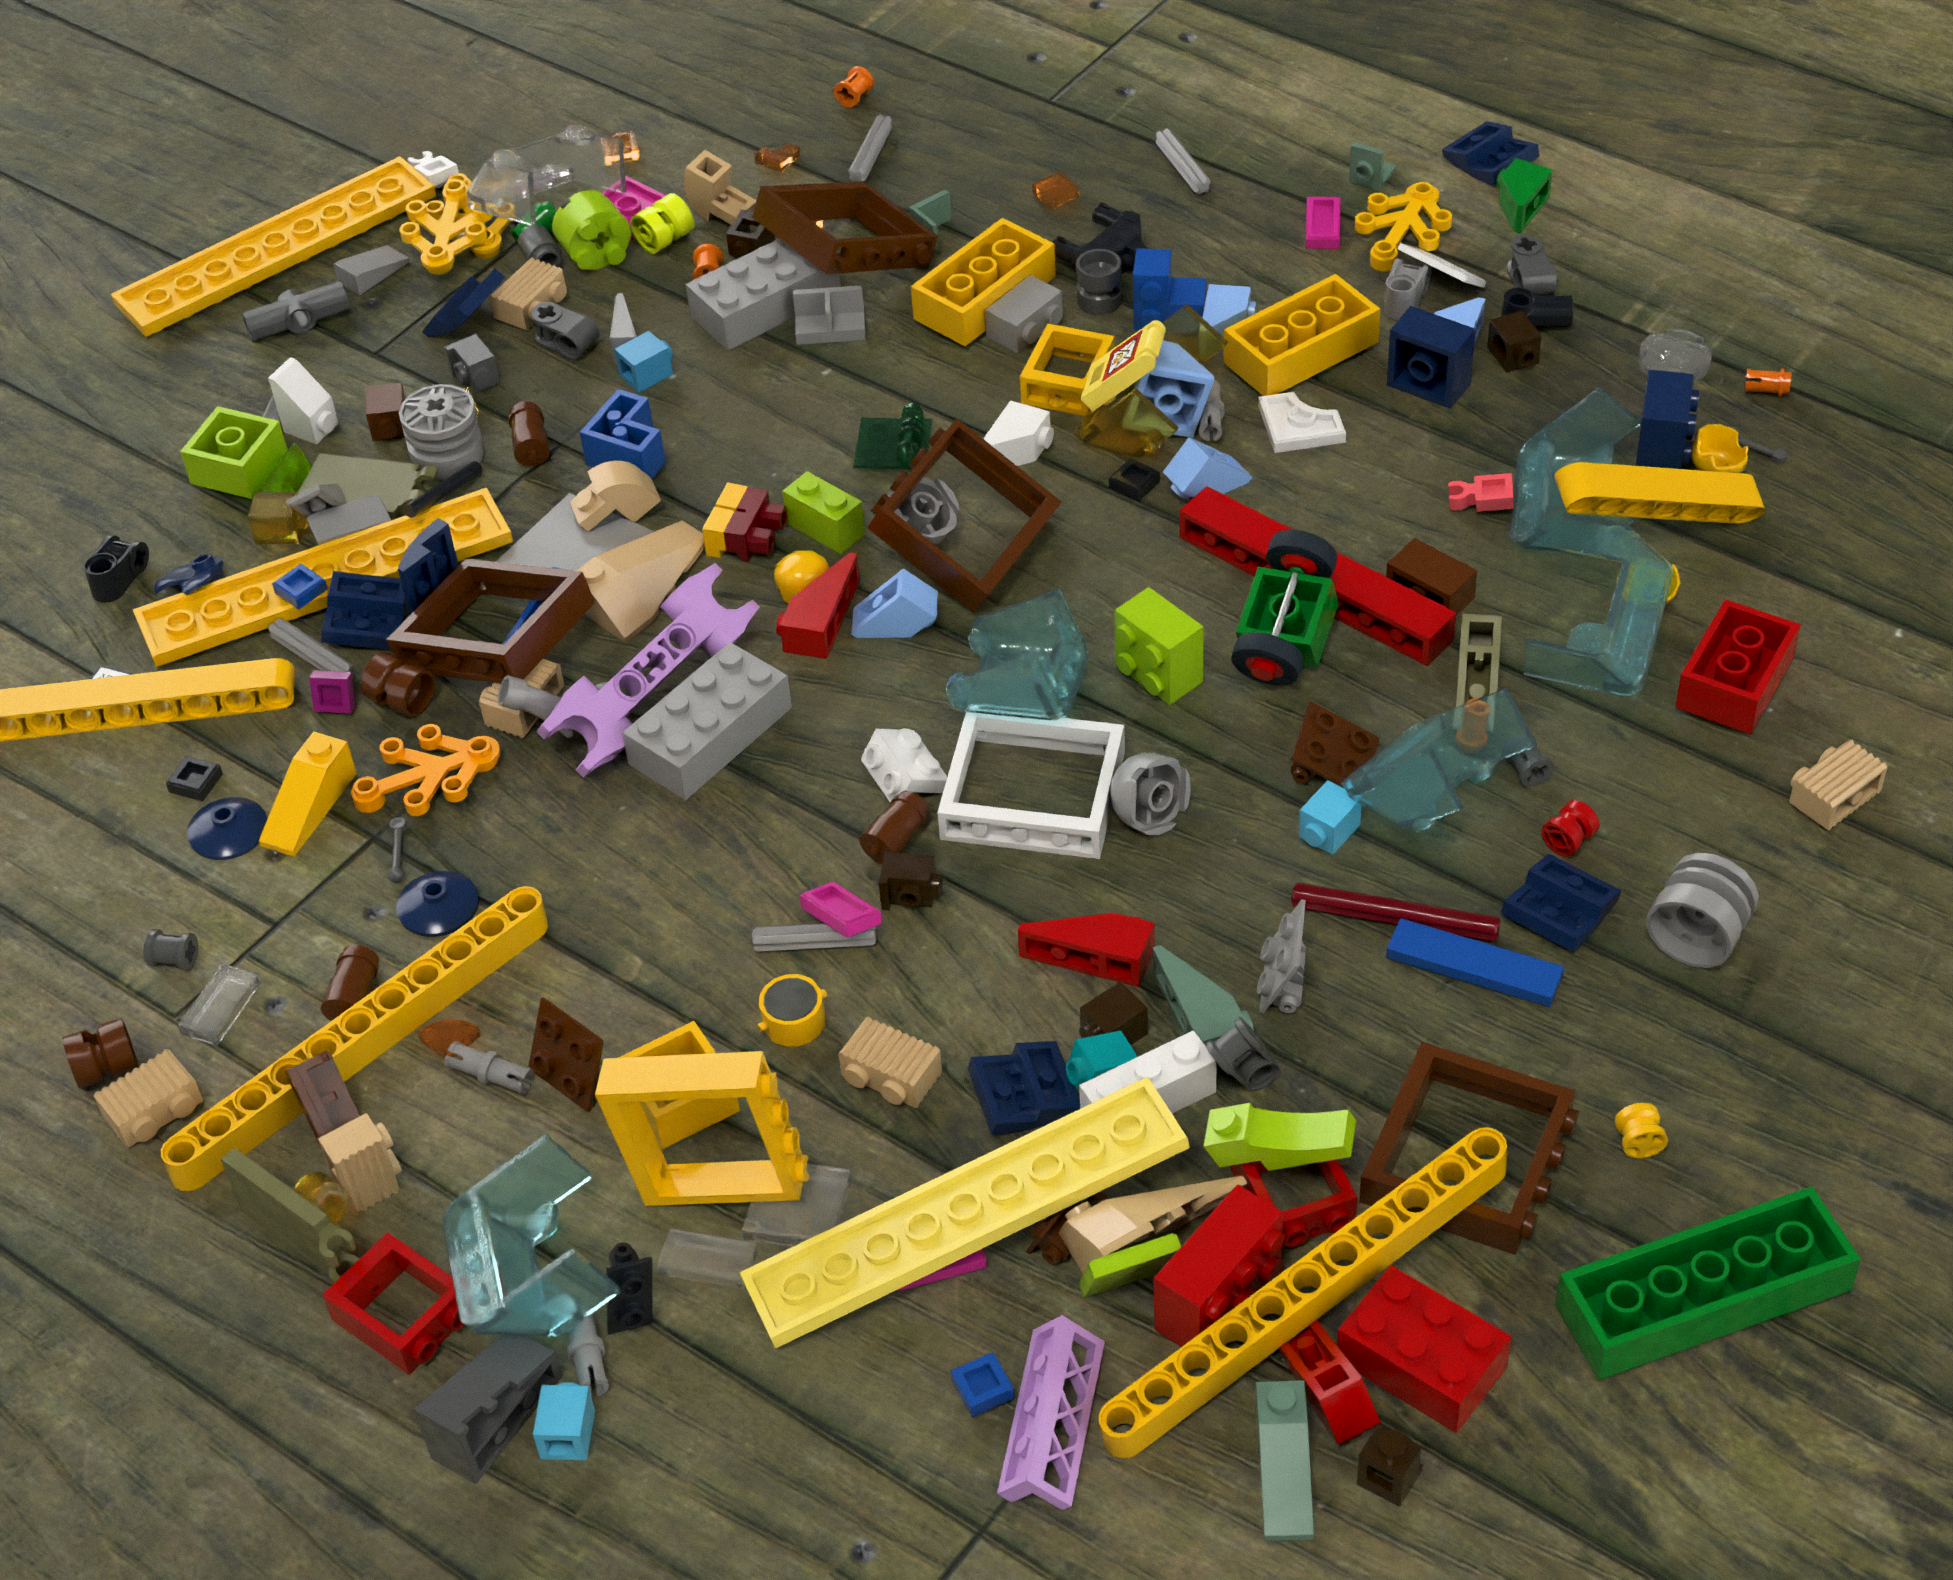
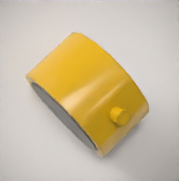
M787 974L774 978L764 986L759 995V1010L762 1021L757 1024L759 1031H764L772 1042L786 1047L801 1046L812 1042L821 1034L825 1027L826 1015L823 998L827 997L826 991L824 989L821 990L813 979L803 975Z

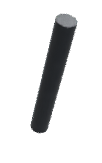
M476 461L471 462L404 506L405 514L410 518L420 514L482 473V466Z

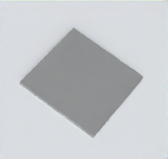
M569 493L496 562L546 568L557 567L576 571L593 557L655 531L613 512L590 531H587L578 524L570 501L576 496ZM584 614V615L582 616V617H584V618H586V619L592 621L591 617L588 616L587 614Z

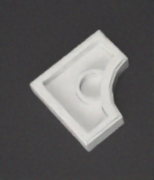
M1294 392L1259 397L1258 407L1274 453L1346 443V431L1338 410H1323L1308 406L1300 401Z

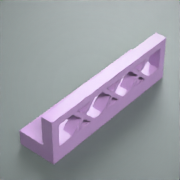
M1063 1315L1033 1330L997 1491L999 1496L1010 1502L1033 1493L1061 1510L1072 1506L1105 1343L1104 1340ZM1073 1341L1087 1349L1085 1363L1082 1367H1079L1072 1352ZM1070 1378L1078 1396L1076 1406L1073 1408L1070 1407L1063 1391L1064 1381ZM1059 1419L1062 1420L1069 1436L1067 1448L1063 1450L1054 1432L1056 1421ZM1053 1461L1060 1477L1059 1489L1044 1481L1047 1462Z

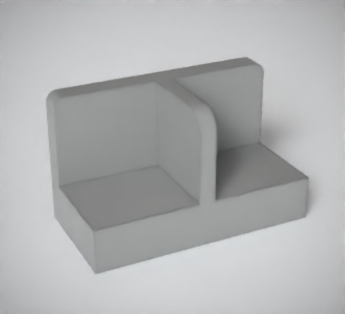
M861 286L793 291L797 345L866 340L865 311Z

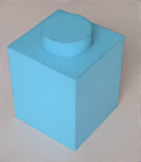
M1327 780L1300 809L1299 837L1309 845L1318 847L1333 855L1360 826L1362 798Z
M572 1382L541 1386L533 1430V1438L540 1459L587 1461L595 1415L589 1386H580Z

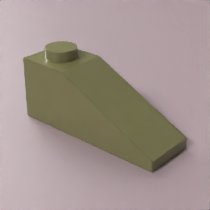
M1462 613L1454 730H1459L1463 727L1467 702L1470 699L1480 698L1490 702V706L1493 707L1487 732L1495 733L1502 616Z

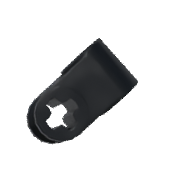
M108 535L103 539L101 545L83 564L92 597L96 601L104 603L113 602L123 596L125 590L147 566L149 560L147 544L141 541H135L134 543L121 541L115 535Z

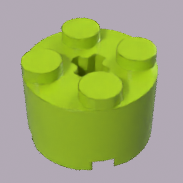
M585 190L568 198L571 202L564 209L559 207L553 218L552 231L559 244L582 270H597L610 264H620L625 259V250L631 238V228L627 219L613 202L599 191Z

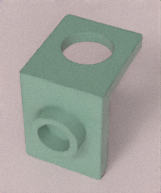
M1354 142L1350 149L1349 183L1380 191L1396 171V165L1384 162L1383 150Z
M945 189L910 206V216L938 236L937 226L952 219L950 193ZM938 239L935 245L934 253L939 251Z

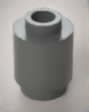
M533 225L523 230L518 238V246L527 261L533 257L535 260L538 259L540 262L544 261L546 264L549 263L551 266L555 265L558 267L561 262V250L548 230L541 225Z

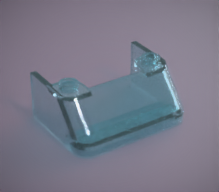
M1598 387L1533 435L1523 445L1518 455L1510 538L1521 547L1527 549L1586 554L1599 550L1606 541L1635 522L1633 517L1567 513L1554 476L1562 467L1576 462L1612 464L1614 444L1641 425V419Z
M1562 512L1560 517V551L1621 562L1622 565L1606 625L1592 622L1577 625L1570 632L1566 646L1527 638L1525 642L1524 675L1622 696L1637 694L1643 689L1647 680L1672 584L1673 567L1662 554L1626 524Z
M1506 687L1415 724L1347 776L1341 784L1348 797L1403 830L1412 828L1414 833H1417L1437 822L1436 819L1463 808L1454 790V787L1460 782L1470 778L1473 783L1480 782L1495 773L1493 766L1499 761L1534 748L1537 744Z
M544 1134L457 1197L444 1213L442 1224L460 1320L476 1334L559 1336L571 1330L574 1325L620 1293L619 1286L573 1247L539 1271L534 1247L550 1238L556 1231L559 1219L557 1203L592 1178L589 1170L547 1134Z

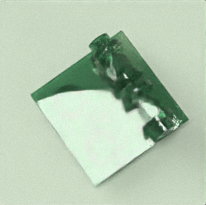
M910 402L903 407L902 418H861L854 468L912 470L913 468L909 464L922 448L927 451L929 450L928 441L931 436L932 419H924L923 409L916 402Z

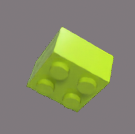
M217 406L180 453L190 484L253 499L288 455V449L280 421Z
M1150 587L1114 610L1115 662L1123 674L1130 675L1142 684L1151 695L1158 696L1169 705L1203 682L1204 626Z

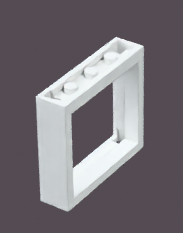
M967 707L938 809L940 840L1100 859L1112 809L1110 800L1111 782L1118 767L1122 764L1125 754L1124 725ZM975 741L1103 755L1104 761L1090 818L958 803ZM953 822H959L961 826L952 824ZM1082 837L1091 838V841H1084Z

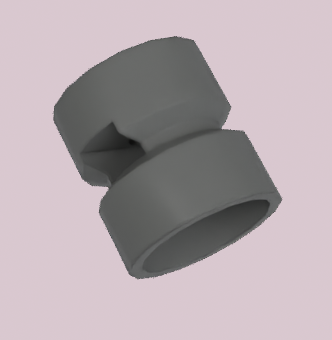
M1093 249L1082 253L1076 261V279L1078 282L1077 304L1079 308L1085 313L1092 315H1106L1116 311L1122 302L1121 260L1119 256L1113 251L1106 249Z

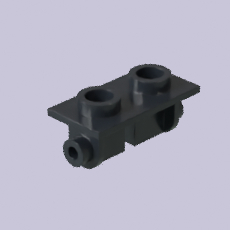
M625 1242L618 1243L609 1253L611 1267L606 1268L608 1335L625 1330H633L653 1323L652 1258L650 1256L639 1259L636 1251L630 1244Z

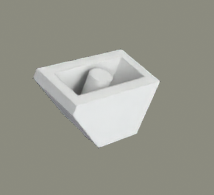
M290 357L268 378L285 433L317 445L339 424L332 397L296 359Z
M1010 400L983 439L1016 466L1034 462L1044 448L1050 447L1053 440L1054 429L1050 427V411Z

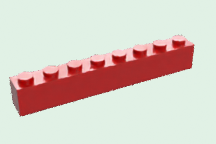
M1208 486L1179 510V535L1181 539L1254 577L1258 567L1273 569L1266 559L1267 549L1273 535L1279 531L1293 530ZM1336 552L1337 563L1330 579H1333L1339 602L1334 616L1335 619L1427 667L1454 641L1456 612Z

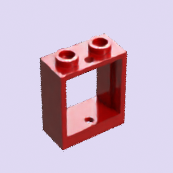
M1338 1160L1317 1163L1333 1193L1332 1196L1283 1211L1282 1233L1285 1234L1282 1248L1299 1246L1307 1239L1328 1232L1336 1233L1356 1218L1357 1196ZM1261 1161L1229 1166L1234 1177L1243 1175L1247 1181L1245 1189L1275 1207L1259 1175L1268 1171Z
M389 1232L378 1240L322 1294L331 1319L408 1375L420 1364L429 1361L435 1354L437 1347L453 1331L461 1329L473 1312L465 1285ZM405 1271L441 1297L400 1337L365 1312L364 1309Z

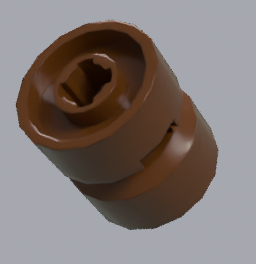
M388 652L376 654L364 669L361 678L362 694L367 699L383 706H389L392 710L408 717H416L422 714L429 706L435 692L436 681L434 674L412 663L405 664L404 659Z
M122 1017L98 1025L96 1033L92 1034L85 1029L62 1037L65 1053L79 1089L103 1082L107 1073L118 1077L127 1072H132L134 1068H139L137 1057Z

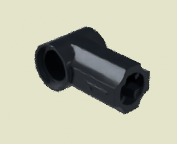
M1511 288L1504 293L1501 316L1522 311L1534 327L1572 326L1573 299L1572 296H1535L1528 289Z

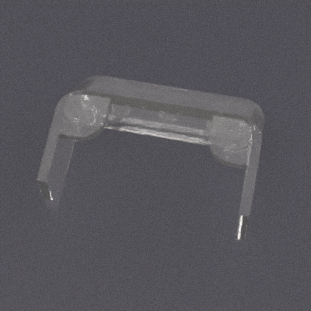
M581 125L567 126L564 132L510 150H496L493 152V156L486 159L466 191L467 206L471 209L533 226L536 225L534 194L573 180L624 193L626 192L623 140L587 131Z

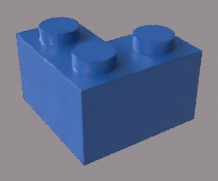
M1137 248L1133 271L1134 330H1140L1150 322L1157 320L1165 326L1166 331L1200 333L1207 296V279L1172 277V250Z
M617 389L580 431L585 463L588 466L595 467L609 461H625L634 464L652 479L666 463L661 431L653 428L649 399Z

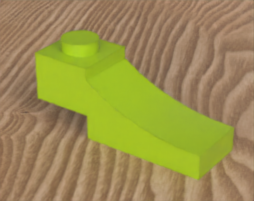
M1251 1103L1211 1109L1203 1147L1219 1167L1261 1161L1268 1171L1351 1157L1356 1119L1349 1109L1319 1113H1291L1254 1108Z

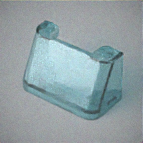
M1057 588L976 617L972 626V633L969 634V644L973 653L977 656L980 655L982 662L976 672L968 675L957 672L950 676L946 686V693L952 706H958L961 711L969 713L1055 721L1067 717L1070 714L1088 663V651L1082 634L1060 589Z

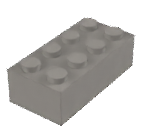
M778 239L685 285L690 317L728 351L795 318L794 290L841 287L840 273L825 274L781 239Z
M729 642L622 732L628 765L684 800H687L792 708L788 675Z

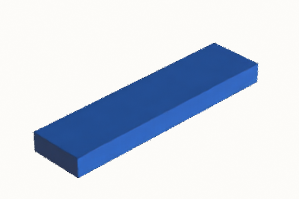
M1400 918L1386 950V958L1547 1007H1551L1564 973V966Z

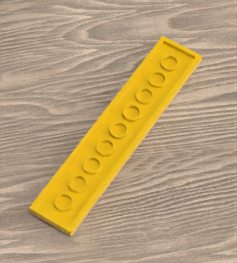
M401 156L112 293L113 303L147 337L162 331L164 328L182 319L189 318L213 304H218L223 299L242 290L249 289L256 283L278 275L289 267L307 261L312 256L333 248L353 236L362 234L384 221L395 218L406 211V205L411 201L421 200L426 202L436 197L435 187Z
M486 487L431 506L413 518L405 515L205 584L188 595L182 592L135 608L133 612L156 667L267 629L270 623H274L277 618L290 621L327 608V594L333 571L400 578L398 566L406 550L416 537L437 518L449 524L458 562L512 543L511 531ZM299 564H303L325 579L328 589L302 608L297 609L274 592L272 583Z

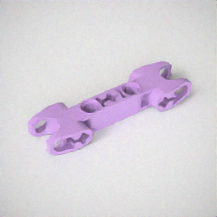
M716 563L686 579L662 603L660 608L674 621L599 690L587 677L582 676L563 694L550 716L536 731L543 739L552 736L563 728L574 729L582 734L588 745V753L575 770L583 778L600 766L612 761L625 749L622 732L633 724L627 716L698 648L701 647L712 657L729 642L734 644L744 632L752 616L759 610L760 606L754 600L748 601L744 606L737 609H726L716 602L712 596L711 586L723 571ZM670 640L676 642L681 650L672 646ZM651 667L653 670L645 677L641 673L642 670ZM619 687L627 689L632 697L623 694Z

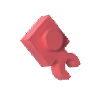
M1512 473L1474 476V483L1472 484L1464 481L1448 483L1450 510H1463L1469 505H1476V512L1514 509Z

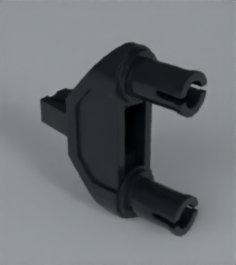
M1100 202L1093 210L1092 221L1107 229L1091 242L1078 246L1061 236H1058L1057 240L1054 239L1052 242L1055 246V258L1072 265L1075 273L1077 258L1088 250L1106 249L1116 253L1121 260L1122 275L1126 270L1134 271L1137 248L1149 249L1141 243L1140 214L1133 211L1121 212L1104 202Z

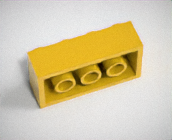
M1001 218L911 286L913 319L959 344L967 346L986 331L985 309L1030 275L1045 283L1056 277L1054 243Z
M1334 274L1224 329L1223 363L1262 396L1279 394L1378 343L1381 309L1337 274Z

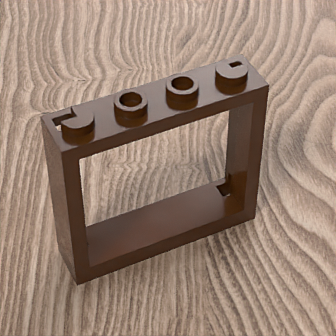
M864 181L760 186L752 216L757 222L825 274L929 267L938 239L935 233ZM856 218L879 235V237L835 239L813 221ZM838 247H842L840 253H836Z
M956 418L946 431L940 427L928 441L933 446L929 451L922 448L909 464L913 471L908 474L903 470L890 486V489L894 491L891 497H888L885 493L880 497L870 510L876 516L867 529L975 613L1062 502ZM945 451L1030 517L981 581L895 514V511Z
M465 559L386 640L394 656L404 659L405 664L412 663L431 671L434 675L501 684L507 675L524 680L589 610L595 601L582 571ZM480 594L544 601L505 644L440 636Z
M1421 1042L1361 1175L1359 1202L1372 1206L1407 1180L1392 1175V1171L1433 1080L1549 1117L1511 1213L1509 1214L1473 1202L1438 1228L1516 1255L1523 1236L1529 1238L1530 1235H1533L1538 1214L1533 1213L1536 1204L1544 1205L1548 1198L1552 1179L1547 1178L1550 1169L1558 1171L1566 1149V1145L1561 1143L1564 1134L1572 1136L1574 1133L1575 1123L1580 1112L1573 1109L1575 1090ZM1411 1207L1407 1210L1415 1213L1421 1212L1425 1209L1421 1207Z

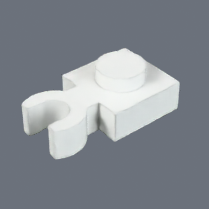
M429 151L422 152L424 157L422 159L408 158L409 164L431 182L435 188L445 186L451 175L459 173L457 164L442 155L433 159L432 153Z

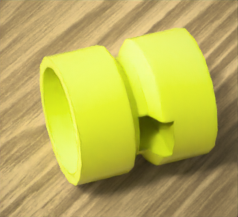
M669 193L656 201L652 207L648 206L632 216L630 225L639 245L650 254H656L672 244L673 240L677 241L694 229V218L687 204L676 194Z

